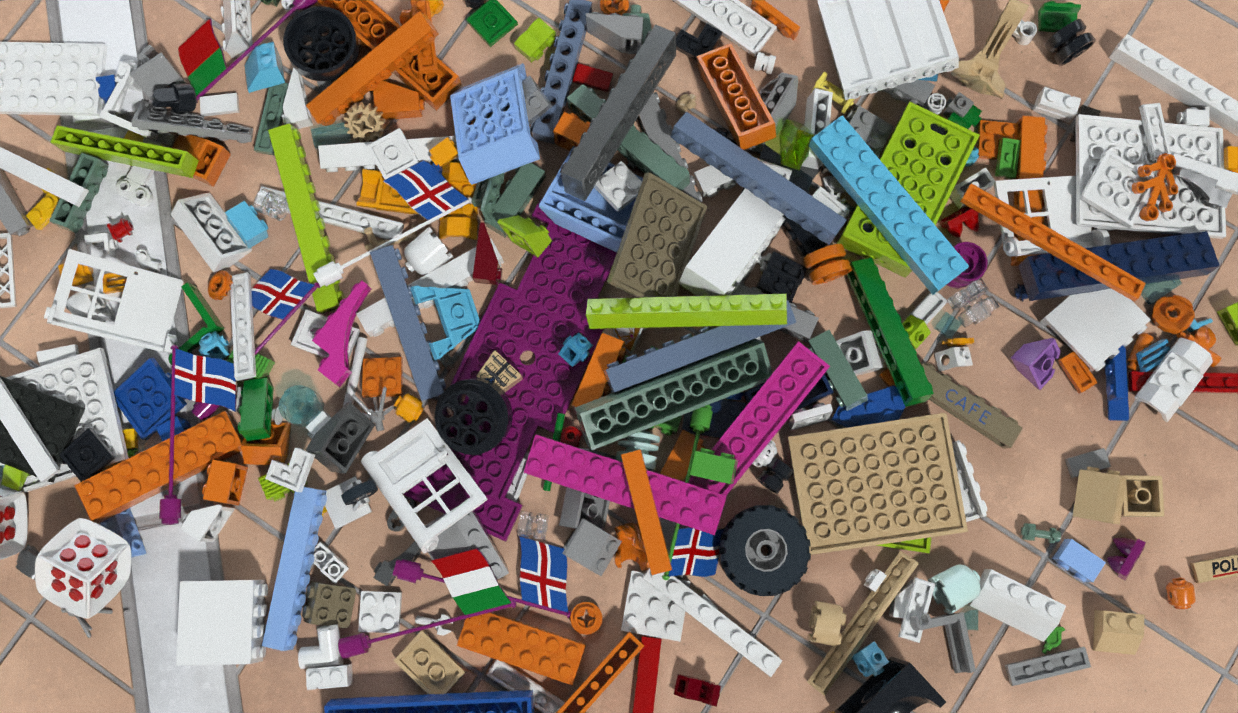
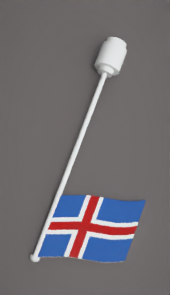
M424 160L384 180V183L395 189L409 206L427 221L341 266L339 262L335 264L332 261L316 269L317 272L313 274L317 282L322 287L342 279L341 274L344 273V268L369 256L370 252L384 248L468 203L472 204V198H466L458 192L436 168Z

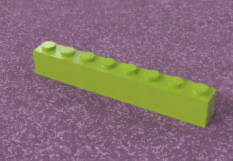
M58 125L50 142L64 152L78 155L85 153L102 160L193 178L199 162L187 151Z

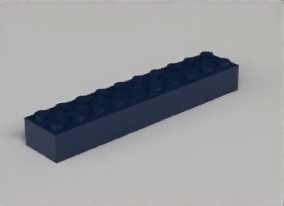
M1207 231L1085 248L1146 284L1204 276L1220 266ZM1050 253L1028 256L1019 265L1029 301L1111 289Z

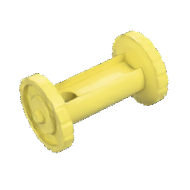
M824 72L815 82L811 93L815 88L833 92L832 100L843 106L841 113L845 114L849 107L854 104L853 101L855 99L845 100L842 89L826 80L828 73Z

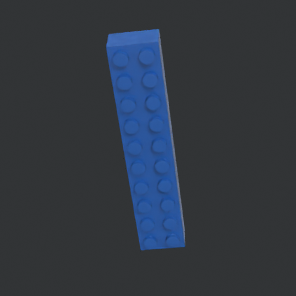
M533 690L337 698L330 699L324 706L325 713H534Z

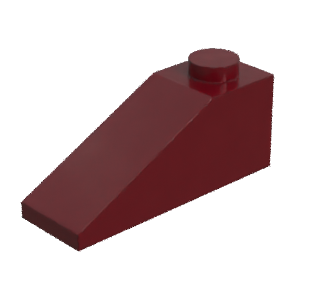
M480 222L472 279L475 283L498 285V280L502 279L503 269L500 268L484 222Z

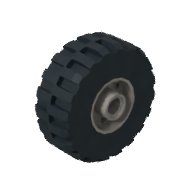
M757 505L739 512L727 523L720 537V563L726 576L739 589L753 595L776 596L791 590L790 588L801 581L803 574H806L808 561L811 559V553H809L810 539H807V531L804 526H801L798 522L799 520L789 514L787 510L773 505ZM763 545L768 548L766 556L761 554L760 549Z

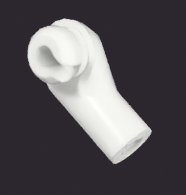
M140 249L136 252V259L142 269L156 272L161 271L162 264L153 262L146 250Z

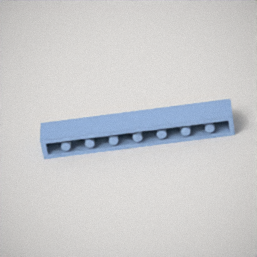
M304 486L302 492L295 491L262 642L264 647L287 651L293 650L296 645L297 629L302 619V606L306 600V587L310 581V568L314 562V549L318 543V530L323 520L322 511L327 501L326 490Z

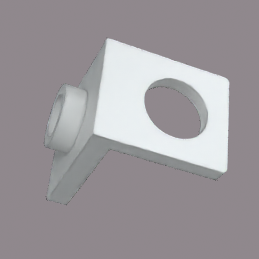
M952 347L935 353L939 372L955 367L973 365L969 347ZM945 354L950 359L949 364L946 366L941 361L942 356Z

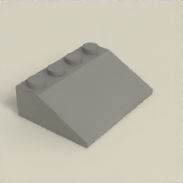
M474 510L437 536L439 538L437 547L428 552L432 560L477 548L487 559L497 580L509 573L506 563ZM447 513L443 514L442 516L436 518L435 520L431 521L430 523L424 526L428 528L433 523L438 521L440 518L445 516Z

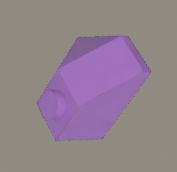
M1054 338L1024 344L1014 353L1011 359L1016 369L1037 389L1041 390L1054 375L1055 369L1052 367L1054 360L1059 358L1060 349Z

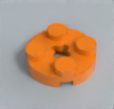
M1179 295L1160 298L1152 310L1153 323L1159 329L1171 334H1179L1181 331L1188 329L1195 317L1192 303ZM1177 311L1178 317H1170L1168 312Z

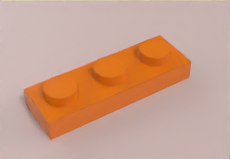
M752 0L751 9L777 26V29L785 37L794 40L798 36L800 26L765 0Z

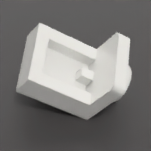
M96 231L92 232L91 235H84L85 243L93 248L104 246L105 252L112 256L116 255L118 242L109 233Z
M874 569V571L867 575L864 586L876 592L887 575L880 570Z

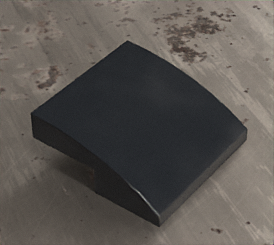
M773 251L756 288L766 294H787V301L792 303L807 269L805 266Z

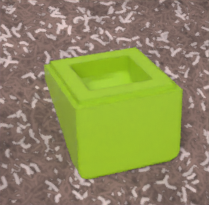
M5 464L1 485L21 491L29 474Z

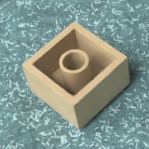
M1121 475L1127 477L1121 517L1165 516L1162 476Z

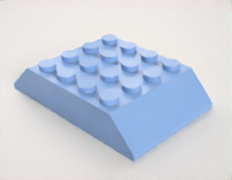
M574 146L572 147L571 151L569 152L568 156L566 157L564 163H565V162L567 163L568 160L570 159V155H571V152H572ZM609 163L606 169L604 170L603 174L615 165ZM560 168L539 204L541 210L556 225L618 252L635 200L617 212L593 188L586 201H583L564 191ZM636 175L641 181H643L642 177Z

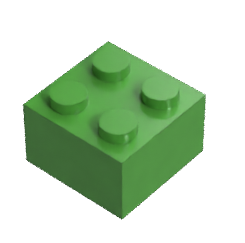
M701 448V451H695L690 475L728 484L734 483L738 460L734 459L735 455L721 452V455L717 456L714 455L715 451Z

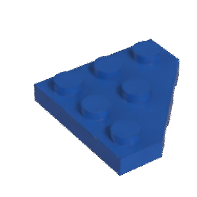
M893 385L867 393L868 401L849 411H846L844 406L840 407L838 405L831 420L846 428L899 420L905 405L897 387Z

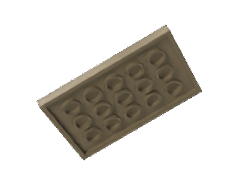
M645 173L607 283L637 298L677 297L680 288L678 283L689 262L707 206L652 173Z

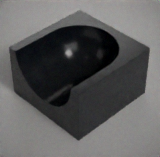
M890 657L888 659L889 663L883 666L884 671L876 677L872 675L834 713H910L926 703L941 708L946 701L910 662Z

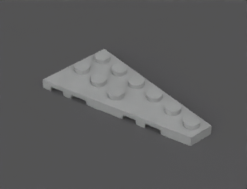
M147 101L141 102L132 118V127H138L139 130L153 129L161 133L176 132L183 136L192 134L200 138L215 137L222 141L229 139L237 140L239 143L251 142L254 131L253 128L234 123L224 125L218 119H212V121L204 120V116L190 112L175 113L173 110L169 111L165 107L149 106Z

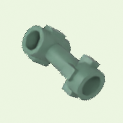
M1024 523L1023 527H1021L1023 540L1035 541V537L1048 539V543L1060 542L1061 532L1056 530V528H1050L1049 531L1036 529L1035 524Z

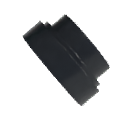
M312 7L303 10L293 17L284 32L283 45L287 57L295 70L308 79L315 81L337 79L347 72L357 60L359 41L350 20L336 9ZM340 58H345L342 62H338ZM312 59L311 62L305 63L306 60Z
M468 378L449 386L437 401L435 407L437 431L442 440L457 452L467 455H478L488 452L499 445L511 429L513 420L511 403L505 392L497 384L487 379ZM463 394L468 396V404L462 401ZM481 401L487 404V411H483L480 408ZM448 406L453 408V416H450L447 413ZM466 414L471 415L472 423H468L465 420ZM484 421H487V422L490 423V425H491V430H490V431H487V430L484 428V426H483ZM451 426L457 429L456 436L451 433ZM469 434H473L475 436V443H472L469 440Z

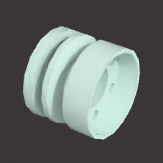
M640 431L625 437L624 439H627V441H618V445L625 447L626 451H617L616 460L623 462L621 454L641 449L646 469L655 471L657 457L650 455L649 451H658L659 447L650 443H659V436L646 431Z

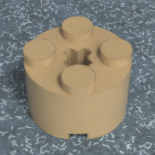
M815 601L816 606H812L809 627L812 629V634L808 633L809 641L831 646L840 645L842 641L840 629L841 625L844 626L846 620L843 608L837 604Z

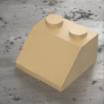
M1094 610L1093 651L1135 655L1144 637L1145 615Z

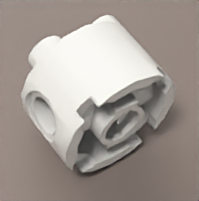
M87 285L83 289L95 292L96 287ZM77 292L68 298L65 307L72 314L87 318L93 296ZM97 297L91 319L105 322L113 317L111 315L114 313L113 308L107 299Z

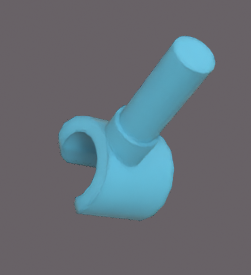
M1209 318L1197 323L1194 319L1187 330L1193 332L1203 325L1212 323L1213 320Z

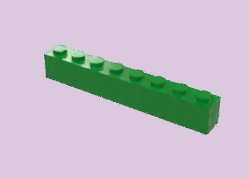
M872 257L851 262L852 271L847 274V277L905 407L926 402L934 394L933 387L925 375L924 367L918 360L917 352L909 340L908 332L902 325L901 317L894 307L893 299L886 290V284L881 279L877 265Z

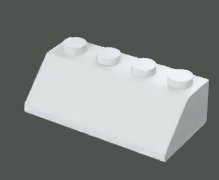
M210 192L177 201L171 216L213 272L231 267L252 251V248L248 249L227 221L225 212Z
M984 569L979 581L981 587L980 594L968 605L1042 642L1057 627L1066 608V605L992 569Z

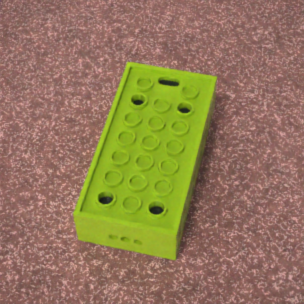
M909 102L879 159L934 225H936L980 135ZM856 204L837 244H843L845 249L865 259L872 257L875 264L906 278L912 272L911 268Z

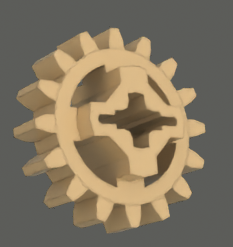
M360 102L359 106L354 104L352 109H348L344 120L347 121L344 127L349 128L348 134H354L352 139L358 137L360 143H362L363 139L366 142H370L371 139L375 142L378 137L382 136V131L386 128L383 125L386 119L381 118L383 112L378 113L376 111L377 106L371 108V103L364 106V103Z

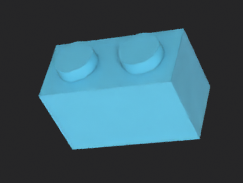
M243 201L225 212L227 221L248 249L268 238L267 230L269 228L263 219L259 220L256 215L258 214L252 205L248 206Z

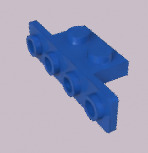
M1122 345L1118 349L1120 351L1119 354L1113 359L1108 357L1105 360L1108 420L1110 421L1129 420L1126 347Z

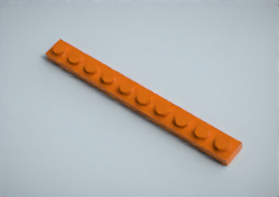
M972 183L968 186L960 200L963 204L1135 302L1139 299L1146 284L1145 282Z

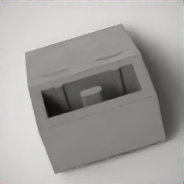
M599 12L586 13L587 32L621 53L636 54L639 45H642L643 17L637 15L620 16L616 13L610 15Z

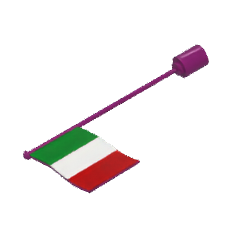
M477 548L431 560L441 573L452 598L465 615L370 639L365 633L341 638L338 641L339 653L343 659L368 653L371 643L508 607L515 608L516 602L510 600L500 587L487 559Z

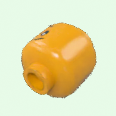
M409 393L405 394L404 397L399 396L393 405L397 407L395 414L407 422L417 421L424 409L422 401Z

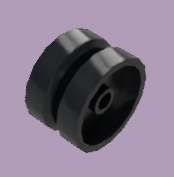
M1082 19L1075 20L1066 25L1045 43L1050 53L1057 52L1054 59L1059 66L1071 62L1096 42L1091 32L1084 33L1086 25Z

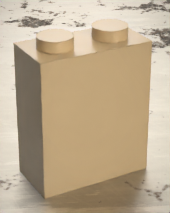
M1088 466L1087 470L1080 469L1073 517L1120 525L1127 477L1120 476V471L1107 470V473H1101L1100 468Z

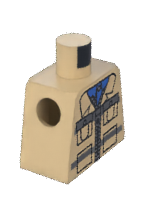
M496 351L491 354L477 375V378L487 379L497 384L504 392L523 379L522 375Z

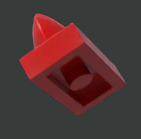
M965 206L941 219L939 223L942 228H947L950 234L960 238L963 231L962 222H965L971 230L978 232L980 224L979 212L969 206Z

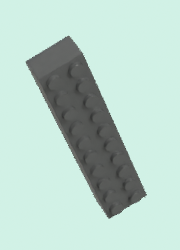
M656 24L652 31H648L643 45H639L636 56L629 61L627 70L618 79V84L615 88L611 89L607 101L603 102L600 106L597 117L591 120L588 131L582 134L577 148L574 147L571 152L570 159L562 165L560 173L566 193L586 201L675 59V32Z

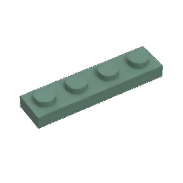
M289 83L275 85L268 89L254 146L256 153L274 155L268 130L282 125L283 104Z

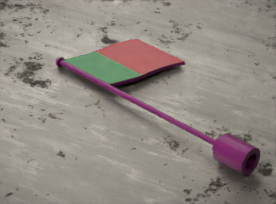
M294 0L293 4L295 6L228 68L223 51L213 31L212 19L203 24L178 48L180 61L188 76L190 85L195 90L197 103L200 97L210 90L296 9L300 11L302 9L306 10L312 7L318 0Z

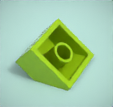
M517 215L497 221L512 243L537 258L552 241L548 235L549 231L542 225L538 227L528 217L525 219Z

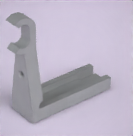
M964 612L952 613L950 615L944 614L930 618L929 614H922L921 625L919 624L918 617H910V625L915 631L945 625L954 672L972 673L976 671Z

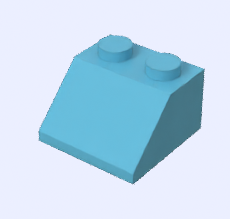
M274 42L256 46L244 65L249 93L285 83L282 60Z

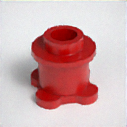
M121 218L120 222L111 225V223L107 224L113 239L119 243L123 242V237L133 235L132 230H134V227L129 220L125 221Z
M571 426L564 428L561 434V442L578 448L582 436L581 430ZM569 434L575 435L572 440L568 439Z

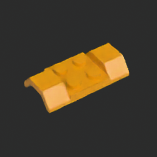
M450 162L442 167V176L449 184L466 198H473L477 183L470 184L461 163ZM468 203L441 217L439 239L466 237L477 240L478 207Z
M362 170L363 185L361 196L356 203L357 206L413 215L418 214L395 189L383 182L385 179L380 171Z

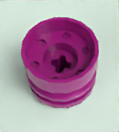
M962 242L954 246L955 250L970 267L949 282L947 286L957 289L966 287L982 277L987 270L988 260L986 253L980 246L972 242Z

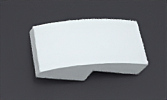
M322 542L317 544L314 549L313 563L336 584L349 567Z

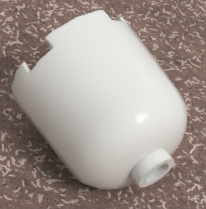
M430 227L405 248L404 256L407 260L405 265L411 272L416 271L421 275H426L453 257L450 252L446 254L448 250L435 233L433 235L430 234L433 232Z

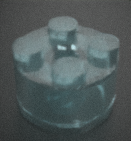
M295 385L288 388L282 398H280L279 411L288 422L296 426L306 427L324 411V403L316 391L303 385Z

